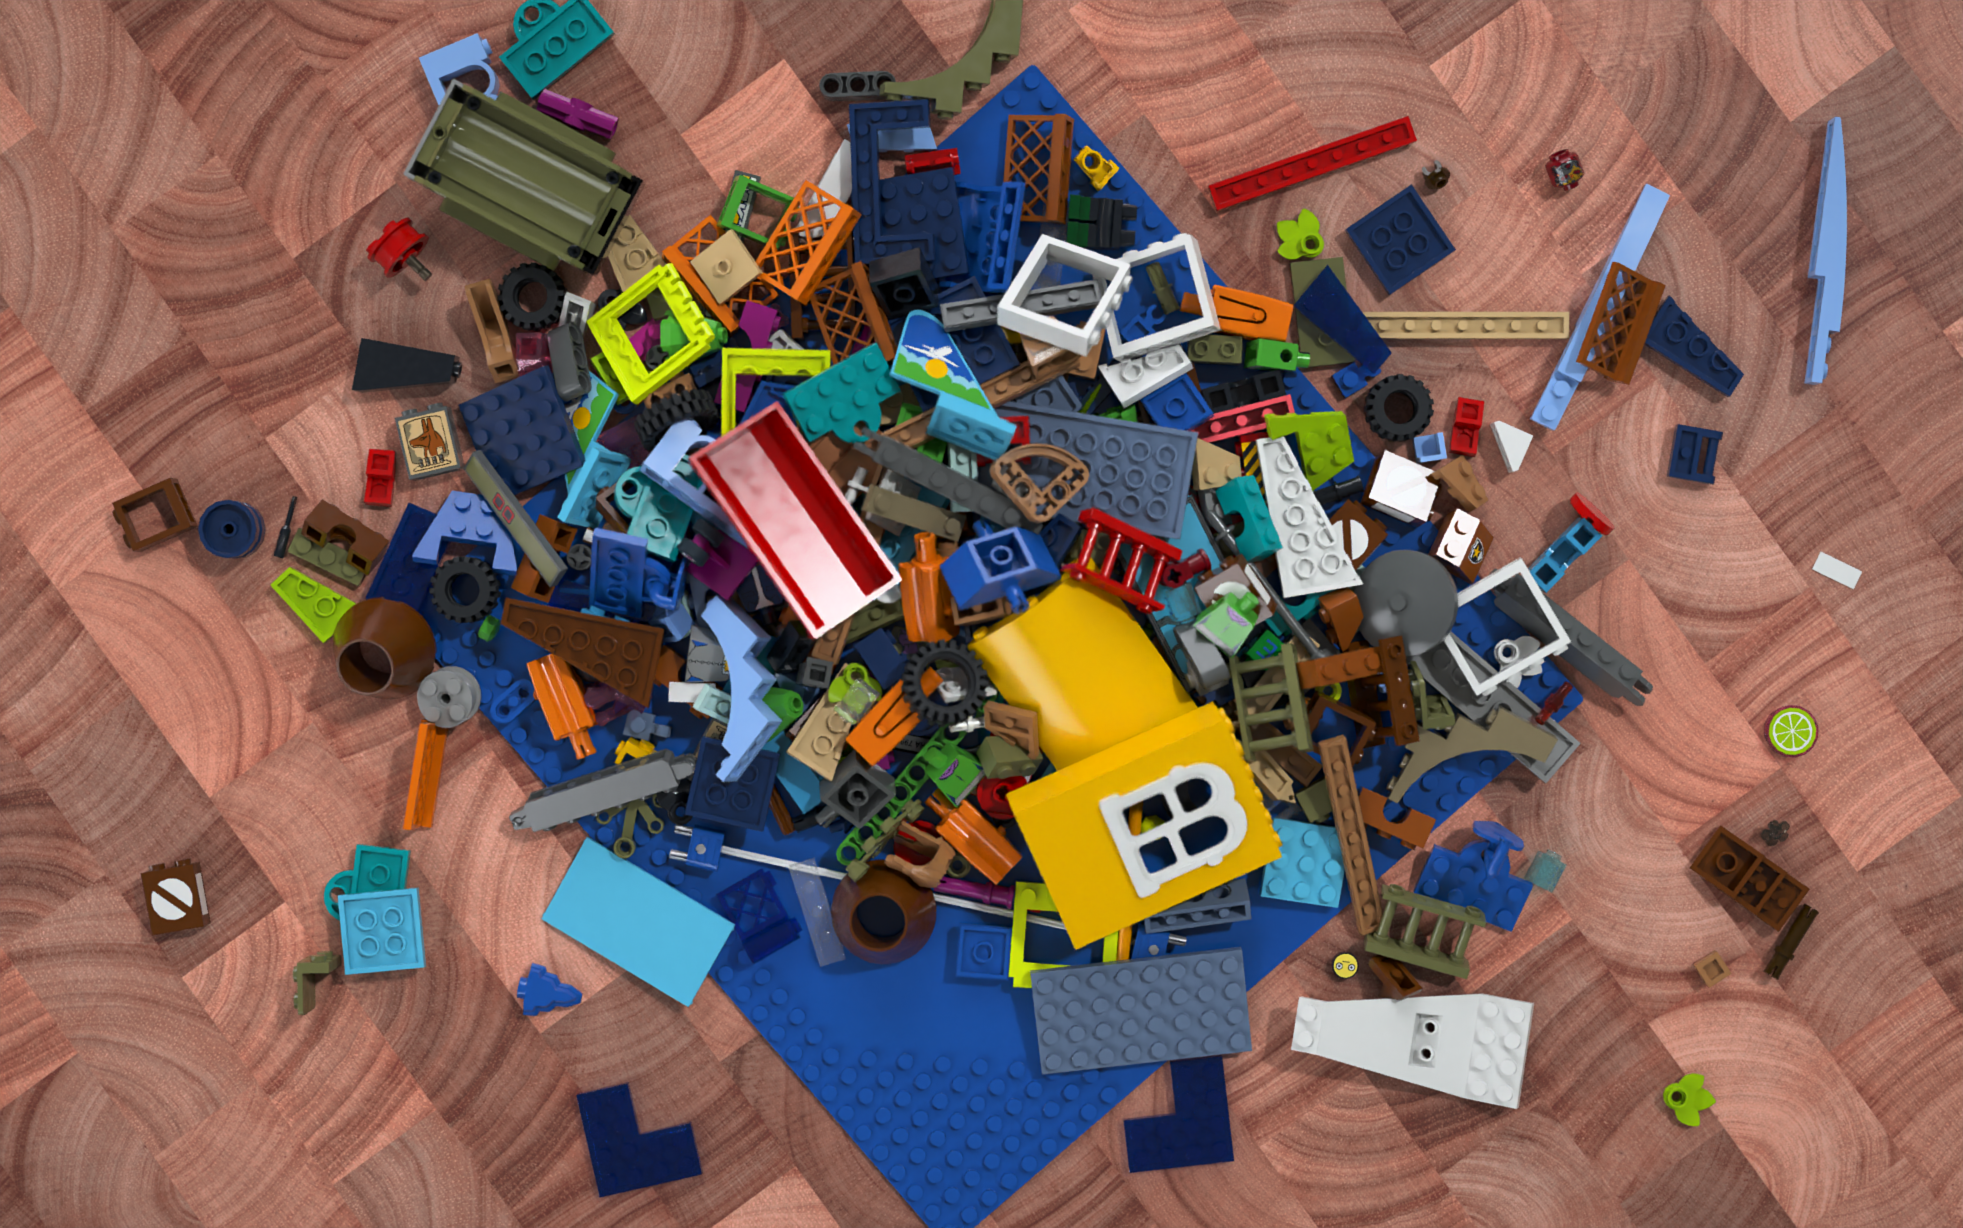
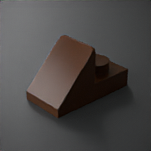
M1377 955L1370 959L1368 966L1383 983L1378 994L1379 998L1404 1000L1422 991L1423 988L1399 960L1382 955Z

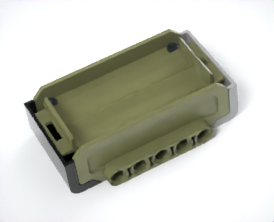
M455 79L452 80L403 173V175L415 183L444 197L438 210L553 271H555L560 260L595 278H597L646 185L642 179L612 163L616 153L501 91L497 99L494 100Z

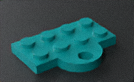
M528 0L518 8L514 16L513 27L519 41L500 55L499 58L534 100L544 89H548L615 35V33L589 0H569L561 7L552 0ZM530 8H536L539 10L538 19L532 22L526 20V11Z
M872 343L786 391L782 396L806 442H811L831 430L833 435L841 441L862 443L870 438L864 436V434L858 436L854 432L855 423L862 420L866 424V428L877 432L881 423V409L878 403L898 393L901 389L895 378L890 376L891 370L878 344Z
M685 454L673 472L699 490L704 482L689 465L688 458L690 456ZM642 466L631 468L621 475L614 490L617 507L625 516L632 519L627 535L648 539L647 553L674 563L678 554L677 546L684 538L693 509L641 472L640 468ZM627 482L632 483L636 487V493L634 495L625 494L622 490V485Z
M357 844L354 869L336 874L326 885L324 902L328 912L340 921L338 902L332 898V890L335 887L343 889L345 894L406 889L411 850Z

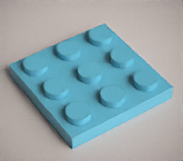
M1272 817L1273 829L1277 832L1283 845L1279 847L1282 857L1264 865L1259 895L1261 897L1338 908L1345 868L1336 826Z
M419 887L338 895L345 975L426 967Z

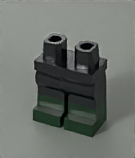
M1070 194L1067 243L1093 250L1120 251V247L1134 246L1135 231L1121 230L1122 221L1136 222L1137 206L1123 204L1121 199L1093 198Z

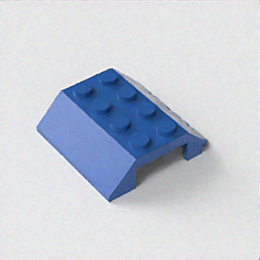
M956 182L969 274L935 280L940 282L939 287L949 289L975 276L983 293L1006 294L1012 282L1026 183L1003 182L1002 186H979L968 182Z

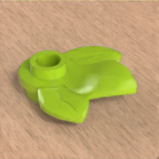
M1302 209L1297 222L1291 220L1277 222L1278 235L1284 241L1277 252L1290 260H1295L1301 256L1307 258L1318 256L1324 248V241L1318 233L1320 224L1317 217L1309 210ZM1312 240L1315 243V248L1308 249L1306 241Z
M860 663L849 664L844 669L842 676L832 681L828 691L829 702L843 701L848 712L854 717H857L864 711L868 700L880 701L882 697V689L879 682L871 678L868 669ZM851 673H859L860 680L853 681L851 679Z
M1687 1074L1679 1083L1668 1085L1663 1092L1665 1104L1669 1108L1674 1109L1679 1121L1689 1126H1699L1700 1117L1698 1111L1704 1110L1716 1103L1712 1094L1706 1089L1701 1088L1704 1082V1076L1701 1074ZM1676 1091L1679 1092V1099L1672 1100V1094Z

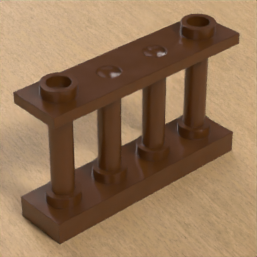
M851 231L840 249L847 250L848 266H830L824 277H833L852 268L851 265L854 264L855 252L853 231ZM799 233L792 234L795 247L808 244L805 238H801ZM809 249L796 252L798 265L802 264L801 254H806V251H809ZM789 254V268L794 267L791 254ZM795 272L789 273L790 289L796 281ZM852 277L848 278L849 292H845L847 294H850L854 287ZM815 293L818 302L822 304L827 303L831 293ZM837 294L833 303H846L848 298ZM790 296L792 339L804 340V333L821 329L818 320H808V317H803V307H808L811 301L809 300L807 305H804ZM853 300L849 314L859 319L860 315L856 316V301ZM849 318L845 319L841 329H850L851 336L857 322ZM826 319L825 322L828 327L835 329L839 319Z
M1402 635L1379 639V650L1384 673L1347 681L1351 707L1371 716L1376 722V733L1371 741L1366 742L1364 748L1386 744L1385 737H1394L1396 746L1419 742ZM1367 640L1351 642L1348 649L1342 651V653L1370 648L1369 642ZM1386 684L1388 700L1378 701L1376 685ZM1390 710L1392 726L1383 727L1380 711ZM1354 720L1357 737L1363 724Z

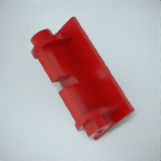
M957 148L905 155L907 175L951 167L954 168L955 175L961 174Z

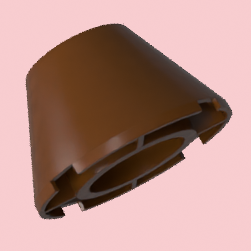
M385 597L360 601L343 614L333 636V652L338 675L350 690L358 694L380 699L403 698L416 692L424 678L434 670L437 648L433 632L423 616L404 602L387 600ZM361 641L373 643L386 653L391 664V673L377 671L367 664L361 654Z
M884 859L867 861L866 864L870 868L857 882H854L847 873L835 890L831 905L833 927L841 943L858 958L875 964L898 963L919 952L933 932L937 912L932 889L920 887L909 876L885 865ZM872 896H884L892 899L901 907L904 913L905 928L891 937H879L869 933L859 920V903Z

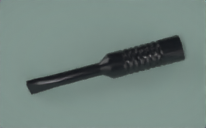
M296 496L292 497L285 525L280 529L273 555L283 559L291 534L290 524L297 501Z

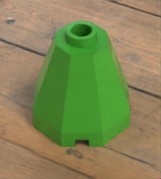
M666 310L664 315L668 316V319H662L660 324L662 352H668L669 357H665V360H668L690 343L671 310ZM705 318L704 321L708 323L715 335V339L709 343L711 348L696 360L722 350L724 344L727 343L728 332L722 323Z
M771 687L762 700L782 720L767 742L785 731L803 714L804 703L798 693L792 690Z

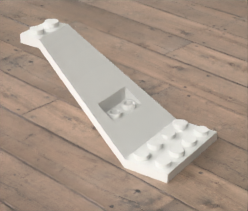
M1484 993L1408 997L1404 1000L1382 998L1344 1001H1323L1301 996L1298 1001L1291 1050L1319 1055L1462 1098L1517 1109L1520 1102L1534 1003ZM1429 1022L1433 1023L1435 1026V1030L1433 1032H1430L1427 1029V1024ZM1425 1048L1430 1050V1058H1426L1423 1055Z

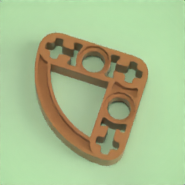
M1028 444L1014 448L998 457L990 466V474L994 481L1031 522L1036 524L1050 519L1089 479L1087 467L1078 458L1066 450L1048 444ZM1025 457H1043L1053 460L1065 468L1040 491L1017 465L1015 460ZM1007 465V474L1001 475L999 472L1001 466ZM1077 470L1080 473L1078 479L1068 485L1065 481L1069 480L1073 476V472ZM1012 477H1018V479H1015L1010 484L1007 483ZM1017 483H1022L1027 487L1026 497L1022 498L1017 495L1015 491ZM1053 486H1059L1063 490V498L1061 500L1053 498L1051 494ZM1047 501L1050 505L1046 506L1041 511L1042 514L1037 516L1035 514L1036 507Z

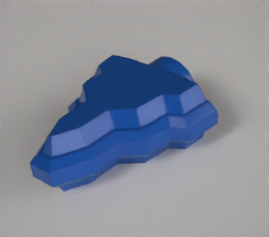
M536 963L531 964L527 978H520L517 990V998L524 999L523 1015L537 1016L540 1011L550 1012L556 1006L570 1007L580 1004L583 995L574 986L561 983L556 974L547 972L546 966Z

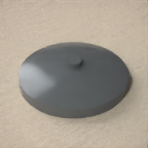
M1396 550L1376 558L1362 572L1360 579L1363 585H1357L1354 590L1364 616L1358 628L1373 647L1379 646V639L1402 635L1405 656L1412 657L1433 650L1445 640L1453 628L1457 617L1458 594L1450 573L1437 559L1419 551Z

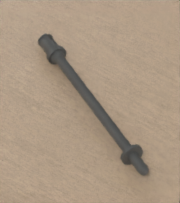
M1208 510L1206 518L1218 533L1214 538L1215 541L1223 539L1235 557L1240 555V552L1234 540L1235 538L1231 534V531L1235 528L1234 525L1227 528L1214 510ZM1253 562L1249 563L1276 602V611L1311 656L1310 660L1330 656L1327 651L1324 652L1317 648Z

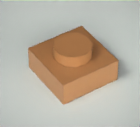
M1715 950L1693 964L1708 988L1732 974L1719 953Z

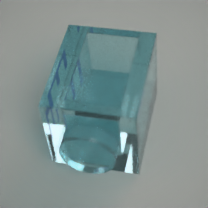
M1185 581L1178 588L1166 587L1160 590L1170 620L1185 624L1195 619L1194 615L1201 613L1191 582Z
M1548 849L1545 854L1538 850L1524 879L1553 893L1566 864L1560 861L1562 856Z

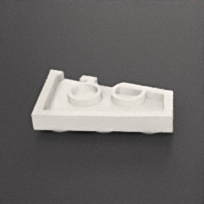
M1177 344L1148 352L1146 356L1131 360L1129 357L1122 359L1121 363L1111 366L1103 364L1099 365L1098 368L1123 408H1126L1193 369V366L1180 345Z

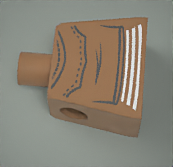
M1049 316V317H1048V318H1051V319H1053V320L1058 321L1054 316ZM1020 333L1023 348L1036 380L1082 357L1081 354Z

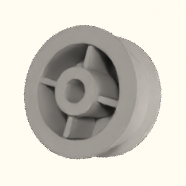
M447 666L424 678L418 689L417 702L421 713L429 722L435 723L438 727L451 728L460 725L475 715L481 703V689L476 678L469 671L457 666Z

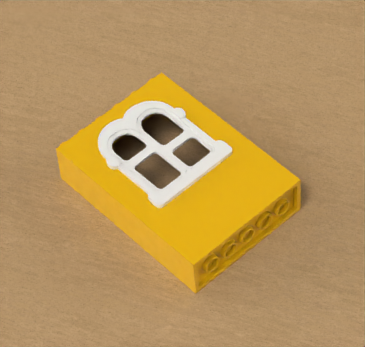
M1210 702L1006 794L1075 950L1282 857L1279 847L1283 846L1277 832L1273 829V821L1268 810L1265 809L1262 803L1264 799L1258 786L1253 781L1254 775L1243 757L1245 755L1244 751L1233 734L1235 732L1234 727L1223 708L1217 709L1214 702ZM1192 778L1205 779L1212 788L1210 800L1196 810L1188 813L1184 812L1175 793L1176 785ZM1163 793L1172 811L1173 819L1138 836L1131 835L1122 811L1153 795ZM1213 815L1223 818L1228 826L1225 839L1209 849L1189 856L1180 839L1179 830L1208 816ZM1160 837H1168L1177 857L1176 863L1155 873H1148L1139 854V848Z

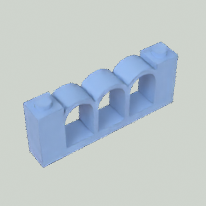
M478 33L419 57L438 105H440L447 91L444 82L478 69L488 72L490 78L489 87L483 94L494 100L497 99L500 86L499 79L494 70L488 65L492 63L489 55L493 52L488 40H482Z
M691 417L673 423L645 460L640 471L747 548L748 545L723 509L703 494L707 486L703 483L699 490H697L673 472L689 450L704 448L715 441V439L700 435L702 429L699 428V424Z

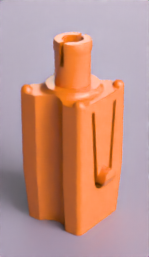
M1213 285L1211 294L1221 328L1220 331L1214 333L1226 336H1243V339L1248 341L1266 339L1286 342L1294 307L1293 304L1255 293ZM1184 292L1180 311L1203 316L1198 295Z
M920 532L914 535L916 556L910 562L898 564L899 576L902 578L900 589L908 640L912 642L925 641L930 643L934 641V643H937L939 640L947 642L960 634V625H955L950 600V598H953V595L940 570V565L949 557H941L936 554L934 533Z
M552 653L527 663L526 665L535 689L533 696L535 700H539L554 739L558 741L560 738L569 737L577 760L596 753V748L587 729L593 727V725H598L599 721L581 677L572 669L570 663Z
M931 667L921 675L922 690L927 698L944 681ZM902 680L865 715L845 739L872 766L898 745L921 721L917 718L919 714L916 711L912 713L909 710L910 703H905L903 699L905 692L901 691Z
M937 788L932 795L941 804L931 795L924 802L926 806L930 807L942 819L937 824L936 831L970 864L997 885L1022 859V853L1005 836V828L1002 825L997 828L967 798L961 800V804L955 807L940 788Z

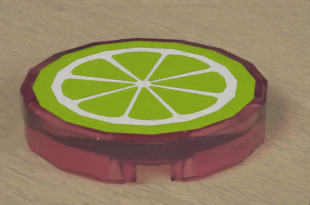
M1785 705L1769 714L1764 725V736L1773 752L1784 757L1796 758L1805 755L1814 747L1818 739L1819 728L1816 718L1809 710L1801 706Z

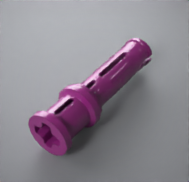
M943 877L940 880L941 884L934 888V892L938 891L981 899L986 905L996 903L1006 905L1008 909L1012 907L1015 885L1006 887L995 885L992 881L982 884Z

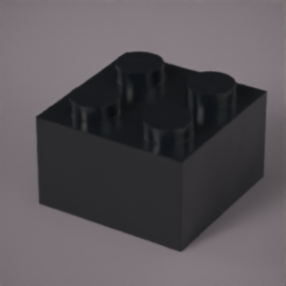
M920 247L869 261V283L888 320L906 316L913 310L924 311L938 307V284Z

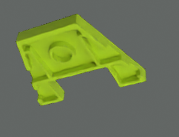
M1342 411L1310 412V414L1297 415L1296 413L1264 415L1268 436L1272 440L1295 432L1302 472L1305 479L1309 482L1312 491L1354 462L1347 419Z

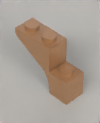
M486 279L466 285V296L483 342L487 365L495 383L520 377L518 354L511 341L507 318L500 310L499 306L501 304L497 299V293L491 280Z

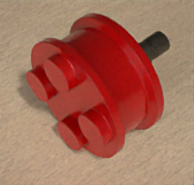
M409 217L397 223L392 220L384 227L382 231L384 234L367 247L368 259L371 262H377L385 269L384 275L387 278L396 276L407 266H410L424 281H427L432 276V273L416 257L425 248L429 237L425 233L420 234L412 226L413 221Z

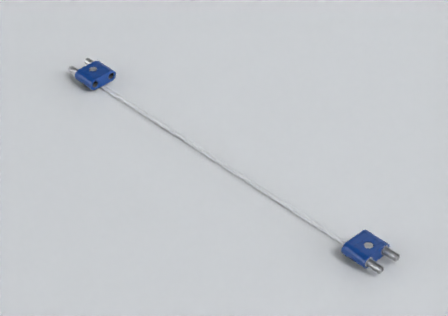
M676 824L674 832L691 836L688 853L671 849L669 858L684 861L687 866L714 872L718 870L721 853L840 880L847 874L723 846L726 831L699 825L689 827ZM933 893L935 901L1013 918V910ZM1027 914L1026 921L1066 930L1063 921ZM1138 924L1135 938L1131 937L1133 948L1130 959L1165 955L1168 943L1185 946L1187 939L1186 937L1170 934V931L1146 934L1145 925Z

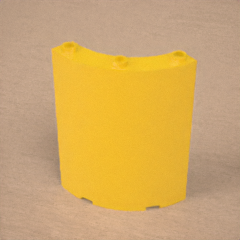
M1090 557L1087 568L1100 573V569ZM1078 559L1073 560L1069 564L1077 563ZM1066 572L1061 576L1060 580L1055 581L1040 595L1028 598L1027 601L1030 606L1025 612L1022 613L1021 609H1019L1020 614L1013 613L988 628L986 626L979 628L973 633L972 636L974 638L967 645L970 651L973 650L977 653L974 656L976 660L981 658L983 662L981 667L986 669L987 675L1010 706L1037 712L1039 746L1057 771L1198 708L1122 600L1087 582L1074 581L1070 578V574Z

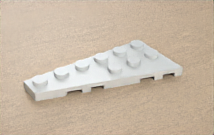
M1284 436L1274 440L1270 437L1257 439L1256 446L1266 504L1283 546L1281 550L1275 553L1283 598L1363 585L1351 564L1352 562L1340 544L1338 536L1323 508L1312 492L1309 482L1305 479L1298 466V462Z

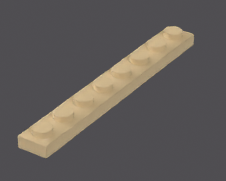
M1357 312L1356 339H1569V312Z

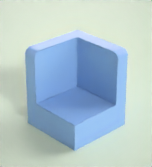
M1443 432L1412 438L1417 464L1447 458Z

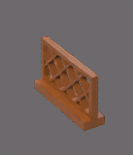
M1066 114L1009 115L1003 182H1011V179L1019 172L1026 180L1025 190L1031 186L1038 194L1028 205L1023 202L1024 208L1022 209L1020 222L1066 224L1074 118ZM1016 122H1026L1030 127L1021 138L1015 133ZM1045 122H1053L1052 132L1044 139L1037 129ZM1035 133L1042 142L1031 152L1024 142ZM1021 146L1028 156L1017 164L1013 160V154ZM1046 146L1050 151V159L1042 165L1035 156ZM1033 160L1040 169L1029 178L1022 168L1029 161ZM1044 173L1048 177V185L1040 192L1033 182ZM1042 199L1046 204V215L1036 216L1031 208Z
M862 261L852 264L851 269L820 282L810 301L828 350H831L830 357L833 365L849 357L854 341L867 347L875 340L888 366H892L898 347L888 319L869 283V267ZM852 277L854 287L851 293L847 294L840 291L843 280ZM823 289L832 291L826 305L818 302L816 292ZM837 294L848 298L842 312L831 307ZM853 300L861 303L863 306L859 319L848 314ZM829 311L841 315L835 329L826 325L825 320ZM845 318L857 322L851 336L840 332ZM862 324L870 327L872 331L868 342L856 338ZM838 335L849 339L843 353L835 350L834 347Z
M1612 262L1576 362L1603 375L1605 379L1611 382L1629 385L1666 285L1658 281H1652L1619 262ZM1620 271L1624 283L1617 286L1616 278ZM1639 281L1636 291L1634 293L1632 285ZM1625 289L1628 300L1621 303L1619 292ZM1612 297L1615 308L1608 311L1607 303L1609 298ZM1629 306V310L1625 318L1623 309ZM1616 314L1618 325L1612 328L1610 317ZM1603 322L1605 333L1599 336L1598 327ZM1620 331V334H1619V337H1618V340H1617V343H1616V342H1615V338H1614V334H1616L1617 332ZM1607 339L1609 350L1603 353L1601 342ZM1594 347L1596 358L1588 361L1587 357L1590 349ZM1611 356L1608 367L1606 368L1605 359Z

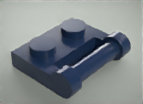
M1680 424L1675 425L1667 477L1714 485L1715 476H1713L1716 455L1723 432ZM1702 438H1707L1708 445L1703 473L1700 474L1697 473Z

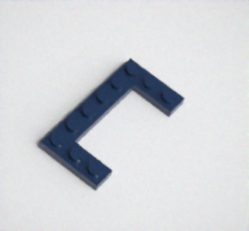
M924 99L849 104L853 208L862 214L854 227L855 263L862 261L865 265H869V261L919 247L927 262L936 261L935 234L933 233L882 236L878 131L931 128L930 101Z

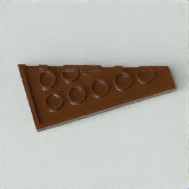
M511 598L505 599L501 619L503 626L649 708L665 629Z

